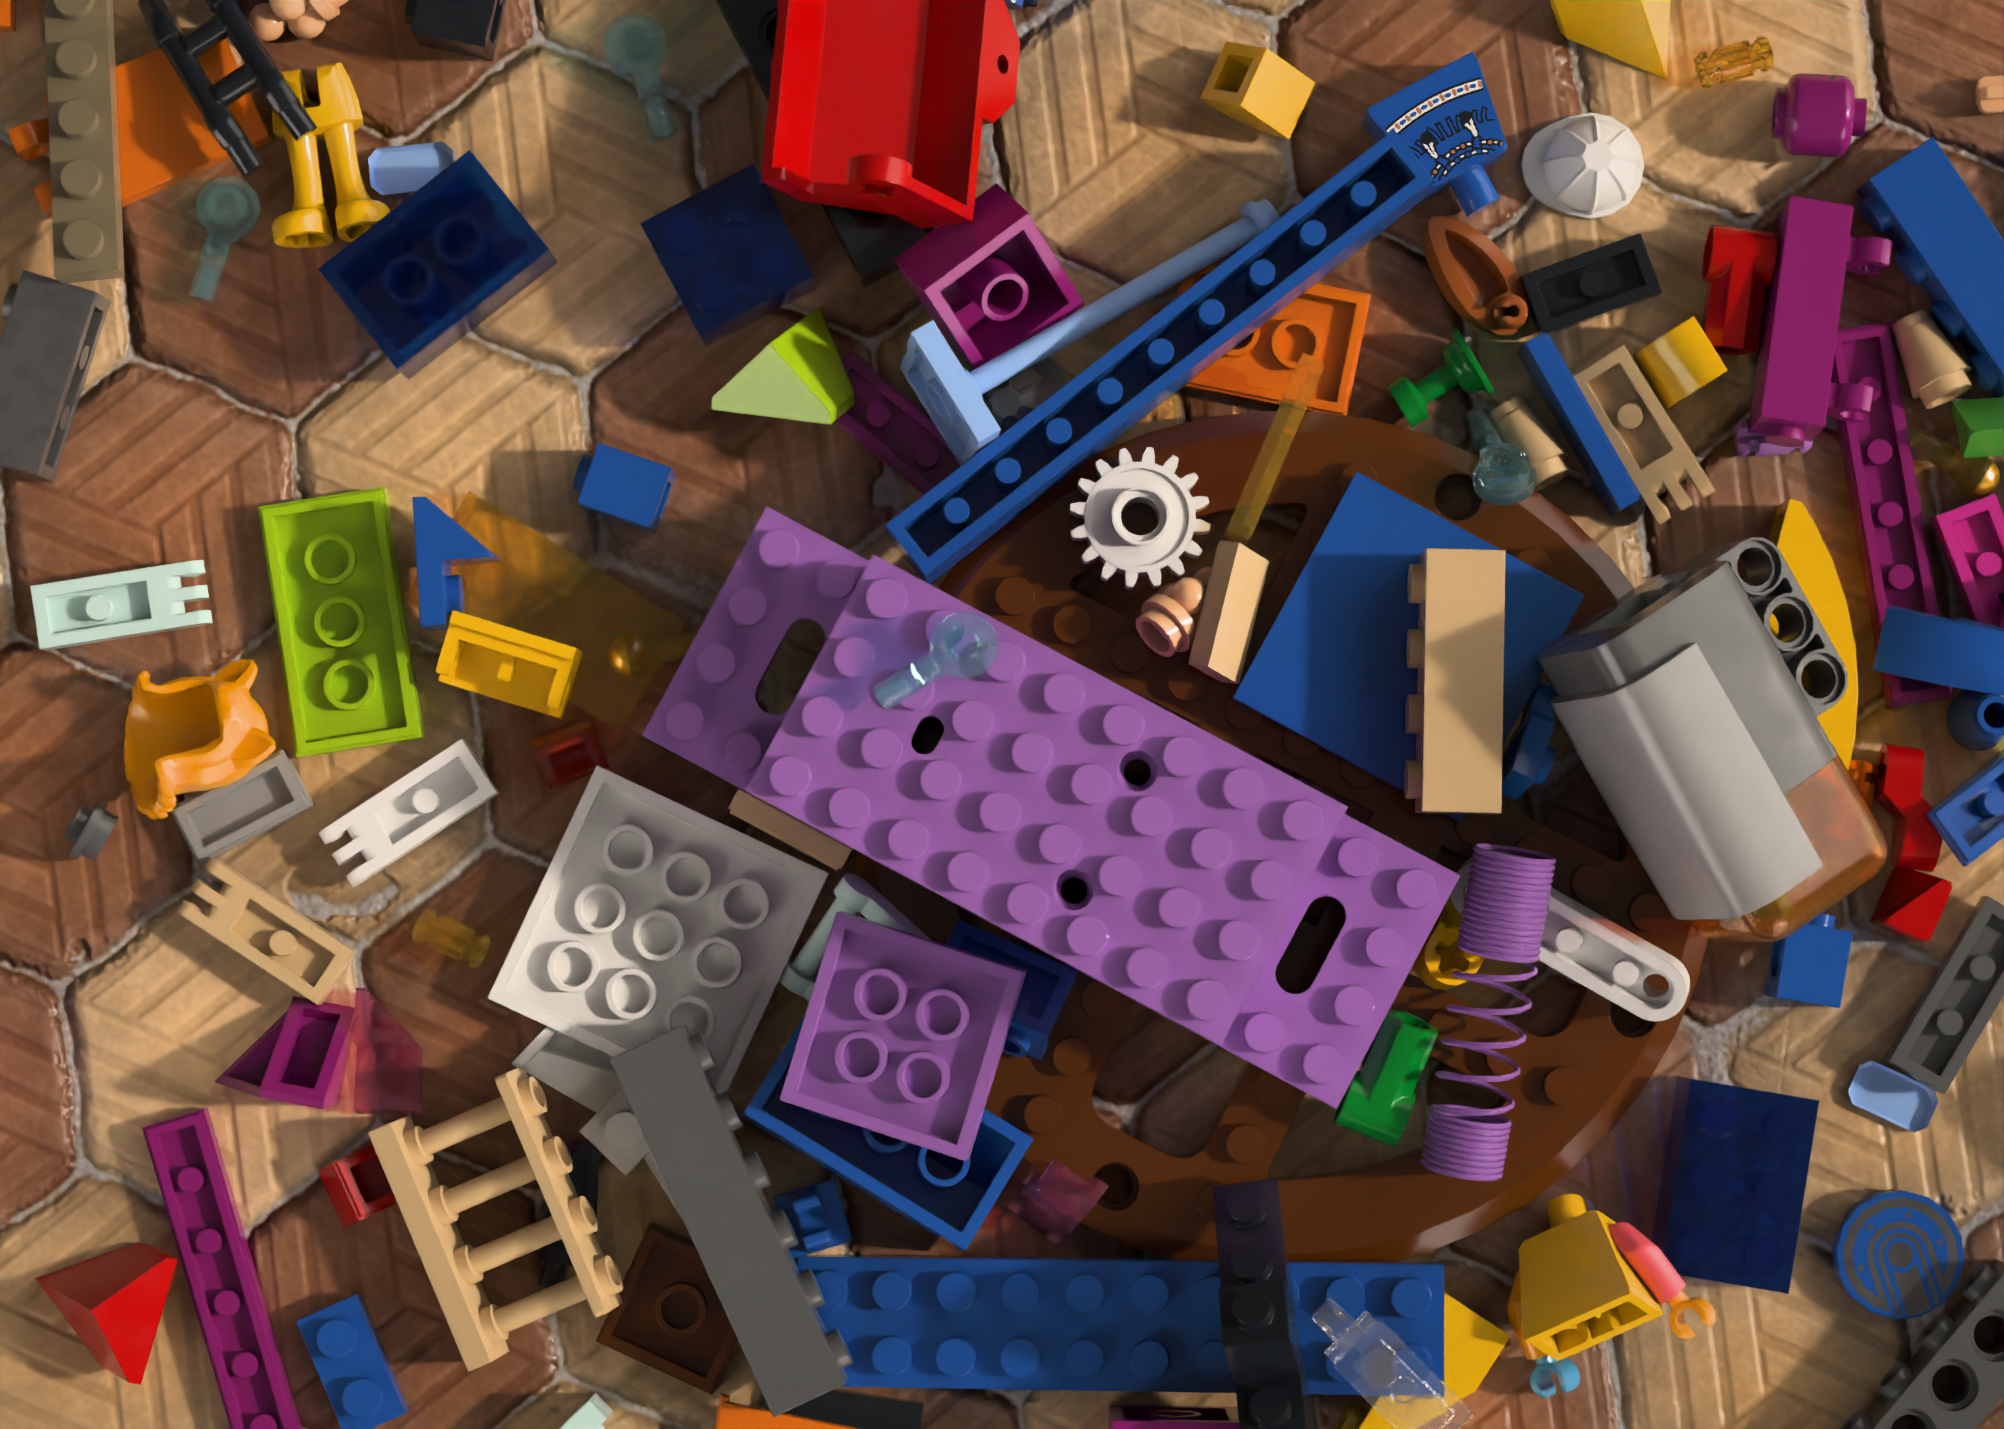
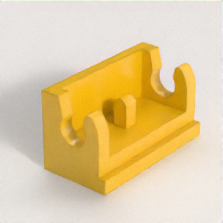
M452 611L450 624L436 667V673L440 674L438 681L556 718H563L583 655L582 651L572 646L458 611Z

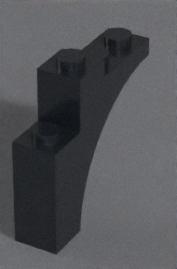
M1277 1178L1213 1186L1221 1288H1218L1222 1341L1236 1387L1239 1429H1317L1298 1329L1281 1193Z

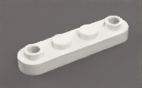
M1473 857L1464 862L1457 871L1460 877L1451 892L1453 905L1462 916H1464L1462 914L1464 910L1463 905L1466 903L1464 899L1467 897L1465 892L1468 890L1466 886L1469 884L1467 880L1470 878L1468 873L1471 869L1469 867L1472 865L1470 861ZM1551 888L1549 890L1551 895L1548 896L1550 901L1547 903L1549 907L1546 909L1548 913L1545 916L1547 920L1544 922L1546 925L1543 928L1544 934L1541 935L1543 940L1541 941L1542 947L1539 948L1541 950L1539 961L1644 1020L1664 1021L1672 1018L1682 1009L1690 990V978L1685 966L1677 958L1556 889ZM1652 974H1659L1668 981L1669 987L1663 991L1654 990L1648 985L1646 977Z

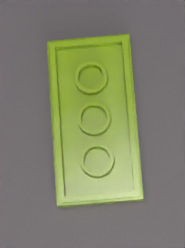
M385 487L259 506L296 758L424 739L425 734L387 489Z

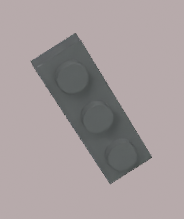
M1981 896L1884 1059L1937 1093H1946L2004 996V906L1989 896Z

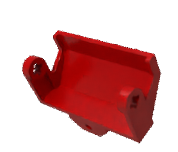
M778 0L774 56L771 61L772 75L768 114L765 121L761 182L799 201L891 214L921 229L973 222L982 125L994 123L1015 103L1020 40L1005 1Z

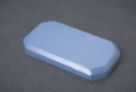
M444 142L376 148L368 158L370 185L381 196L446 190L456 180L454 151Z
M1872 1060L1858 1065L1847 1089L1851 1104L1911 1132L1927 1128L1938 1104L1934 1090Z

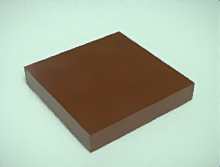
M651 1222L623 1280V1290L619 1292L622 1304L608 1313L596 1342L712 1395L736 1345L737 1336L693 1241Z

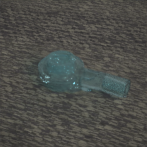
M641 14L625 15L614 21L607 30L604 40L606 58L611 67L621 75L633 78L653 140L672 136L677 133L657 72L666 56V36L660 25L650 17Z
M222 176L211 180L202 188L197 198V216L199 222L208 233L189 295L203 301L213 303L231 243L242 241L243 236L254 229L260 217L261 205L257 193L247 182L238 177Z
M1476 407L1470 410L1465 416V423L1479 452V462L1472 473L1473 490L1481 499L1500 506H1508L1524 501L1533 494L1537 485L1536 471L1531 465L1528 456L1521 450L1516 449L1515 444L1502 443L1486 408Z
M956 612L946 616L936 626L930 642V652L873 687L872 690L887 711L945 673L956 678L966 679L984 674L994 664L998 654L999 639L996 631L985 617L973 612Z

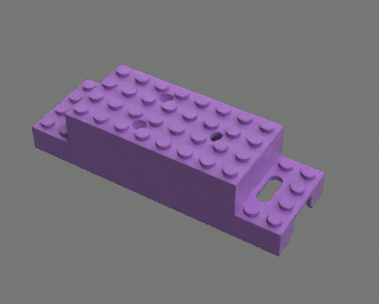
M767 506L642 736L1335 1109H1337L1460 877L1459 874L1346 815L1345 812L1348 806L873 554L869 561ZM801 620H813L819 623L825 633V642L793 703L781 714L773 715L762 711L756 700L757 689L790 628ZM936 717L942 721L944 733L934 751L929 754H919L912 747V737L923 719ZM1135 759L1145 761L1151 770L1149 780L1139 786L1130 784L1124 776L1126 765ZM1069 878H1079L1087 886V895L1078 904H1070L1061 896V886ZM1319 897H1332L1339 901L1345 910L1344 925L1310 988L1299 994L1288 993L1276 981V967L1311 902Z

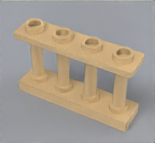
M523 1067L495 1077L496 1085L501 1094L500 1097L423 1130L420 1126H415L411 1115L368 1132L468 1372L491 1363L509 1352L505 1340L508 1339L509 1332L586 1299L595 1317L609 1313L622 1304L619 1292L623 1290V1281L619 1269L610 1256H603L594 1234L598 1230L595 1212L586 1197H578L569 1172L573 1170L570 1153L559 1136L553 1137L543 1114L548 1109L543 1089L533 1076H527ZM512 1120L526 1153L525 1157L450 1189L445 1185L440 1186L430 1163L434 1159V1153ZM537 1180L551 1216L476 1248L469 1244H464L455 1222L458 1220L460 1212ZM562 1239L577 1274L576 1276L498 1308L495 1304L490 1305L480 1282L483 1280L484 1272Z

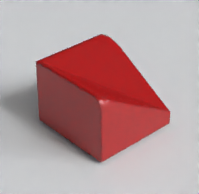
M1895 867L1891 871L1869 923L1910 941L1927 942L1933 935L1952 891V882L1919 871Z

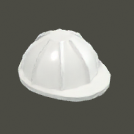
M1585 113L1570 116L1549 124L1535 133L1524 149L1521 170L1524 183L1534 198L1546 206L1569 216L1591 220L1611 216L1629 204L1641 185L1644 161L1641 146L1628 127L1611 116Z

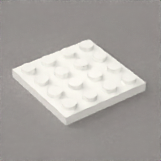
M596 766L489 993L488 999L612 1057L674 1028L686 1025L691 1036L698 1032L703 1034L713 1054L717 1067L707 1072L719 1095L729 1091L779 984V979L785 966L793 954L830 873L600 766Z

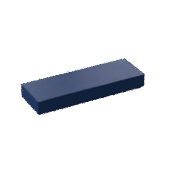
M1544 332L1526 342L1517 353L1610 516H1613L1631 506L1640 499V493L1550 335H1546Z

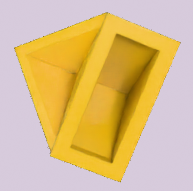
M1549 0L1559 30L1567 39L1667 80L1671 0Z

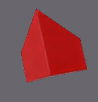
M137 1242L35 1278L98 1363L125 1381L141 1385L178 1259L149 1244Z

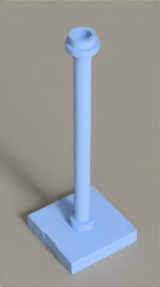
M1261 199L1258 202L1252 200L1246 202L1240 207L1241 219L971 372L961 366L934 320L912 331L907 343V352L903 355L900 370L959 465L962 466L998 438L1001 428L984 403L982 394L1243 247L1280 218L1272 204L1266 199Z

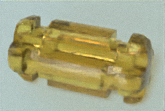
M1764 36L1757 37L1753 44H1750L1748 40L1715 48L1714 52H1711L1709 56L1705 51L1700 52L1694 59L1696 77L1703 88H1710L1711 84H1714L1716 80L1721 85L1754 76L1757 69L1765 73L1774 66L1772 48L1768 39Z
M432 909L423 910L412 931L411 937L414 941L422 942L424 939L429 942L427 947L457 961H462L464 958L469 961L468 966L472 968L480 967L483 964L492 944L489 936L482 935L480 938L475 935L476 930L447 916L437 918L435 917L436 911Z

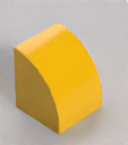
M1226 41L1200 99L1243 124L1277 137L1290 139L1315 82L1267 48Z
M1694 316L1633 355V358L1666 410L1712 383L1728 371Z

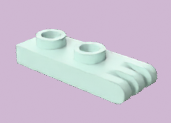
M204 560L185 561L30 586L39 649L46 651L212 624L211 610L200 609L186 613L184 603L209 599L207 585L183 588L181 585V578H191L205 574Z

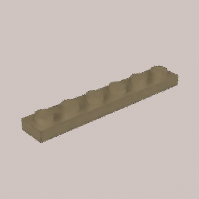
M44 0L54 275L61 284L125 277L113 0Z

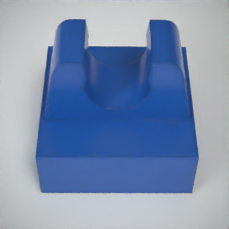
M836 1177L773 1197L776 1210H784L798 1240V1245L789 1248L793 1258L853 1241L854 1238Z

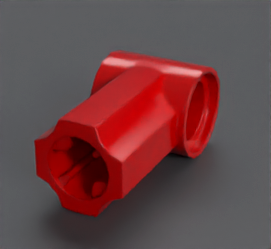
M1711 225L1709 228L1702 263V278L1704 281H1707L1702 329L1718 354L1753 356L1757 353L1764 289H1768L1776 263V233Z

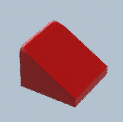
M373 1144L319 1169L320 1178L344 1227H348L397 1204Z

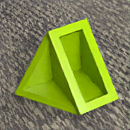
M819 307L769 343L712 397V410L831 425L855 405L853 388Z

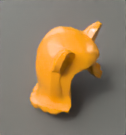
M240 659L230 662L220 669L214 677H180L160 685L150 683L148 671H138L132 688V702L129 704L126 717L124 764L126 766V778L128 783H130L129 791L133 796L137 809L141 813L146 814L153 820L158 818L160 820L168 817L167 812L173 811V808L176 806V795L207 791L232 784L242 779L276 749L275 740L269 735L265 714L258 703L250 696L249 692L258 672L254 660Z

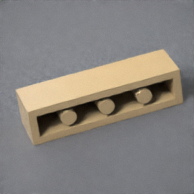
M1427 548L1420 554L1419 564L1409 565L1408 602L1419 603L1418 629L1408 630L1406 660L1407 668H1418L1417 695L1408 694L1406 698L1405 727L1407 734H1417L1416 760H1406L1404 794L1405 799H1415V813L1495 815L1501 813L1506 550Z

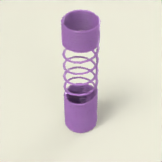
M1476 844L1473 847L1475 852L1471 854L1473 859L1470 861L1472 865L1469 867L1471 871L1468 873L1470 878L1467 880L1469 884L1466 886L1468 890L1465 892L1467 897L1464 899L1466 903L1463 905L1464 910L1462 911L1464 916L1461 917L1462 923L1459 925L1461 927L1459 930L1460 936L1457 938L1459 942L1456 945L1462 951L1473 955L1522 963L1528 966L1531 972L1519 975H1483L1454 971L1452 976L1503 990L1522 999L1526 1004L1522 1007L1510 1009L1471 1008L1451 1004L1446 1006L1448 1011L1468 1014L1500 1024L1518 1033L1520 1038L1508 1042H1471L1444 1037L1440 1041L1445 1045L1463 1047L1497 1058L1512 1066L1514 1072L1499 1076L1461 1075L1446 1071H1437L1434 1074L1438 1078L1461 1081L1487 1089L1508 1100L1509 1104L1506 1107L1495 1109H1479L1452 1104L1430 1105L1428 1110L1430 1114L1427 1116L1429 1120L1426 1123L1428 1126L1425 1129L1427 1133L1424 1135L1426 1139L1423 1141L1424 1146L1420 1163L1428 1170L1454 1178L1473 1181H1495L1503 1177L1504 1159L1507 1156L1505 1154L1507 1152L1506 1146L1509 1143L1507 1140L1510 1137L1509 1133L1511 1131L1509 1127L1512 1125L1509 1119L1500 1114L1513 1109L1515 1101L1505 1091L1486 1082H1500L1513 1079L1520 1075L1521 1069L1514 1060L1491 1049L1518 1046L1526 1041L1527 1036L1518 1026L1493 1015L1519 1014L1529 1010L1532 1006V1002L1525 994L1499 982L1527 980L1537 975L1538 969L1533 963L1540 959L1539 954L1541 950L1539 948L1542 947L1541 941L1543 940L1541 935L1544 934L1543 928L1546 926L1544 924L1547 920L1545 916L1548 913L1546 909H1548L1547 903L1550 901L1548 896L1551 895L1549 890L1552 888L1551 883L1553 882L1551 877L1554 876L1553 870H1555L1553 864L1557 861L1550 855L1533 850L1497 844Z

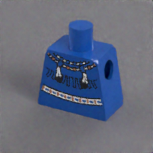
M1473 51L1366 109L1361 123L1372 139L1377 143L1392 130H1395L1434 178L1431 188L1423 200H1427L1451 187L1467 217L1480 213L1500 200L1484 169L1503 157L1507 150V143L1480 65Z

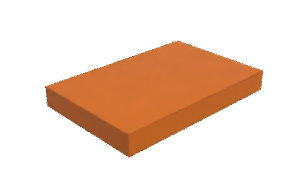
M1213 263L1179 282L1176 298L1220 264ZM1315 283L1182 388L1294 411H1316L1347 416L1371 294Z

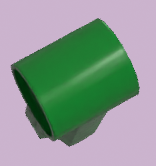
M1389 1009L1369 1047L1360 1071H1356L1337 1107L1333 1122L1395 1148L1411 1115L1416 1094L1413 1091L1438 1036V1029L1415 1015L1402 1010Z

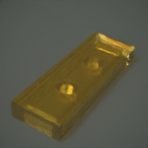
M1302 352L1223 534L1224 538L1233 542H1239L1242 545L1244 543L1248 544L1325 367L1322 365V360Z

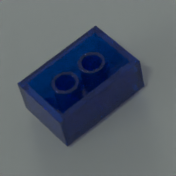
M469 150L318 268V270L397 370L409 380L558 262L521 213Z
M1678 1076L1651 1241L1661 1249L1679 1275L1789 1294L1819 1100Z

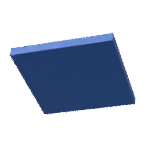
M1356 472L1232 699L1404 793L1406 760H1416L1417 734H1407L1405 727L1406 698L1408 694L1417 695L1418 668H1407L1406 660L1408 630L1418 629L1419 603L1408 602L1409 565L1419 564L1420 554L1427 548L1501 549L1365 475ZM1506 553L1503 745L1544 671L1537 660V655L1563 636L1584 597L1580 592ZM1466 814L1443 815L1460 823Z

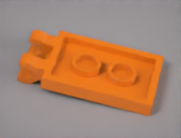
M227 38L197 58L213 84L240 67ZM160 47L116 66L122 208L231 159L208 128L201 112ZM251 91L227 106L254 148L273 141ZM46 97L44 102L48 108V97ZM48 117L19 124L7 131L17 154L22 155L26 162L40 158L50 152ZM51 180L34 187L33 190L43 212H48L52 219Z

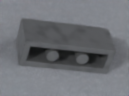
M23 270L19 284L13 283L9 287L2 305V319L7 321L0 340V466L48 481H54L110 305V301L97 292L68 283L61 284L59 280Z

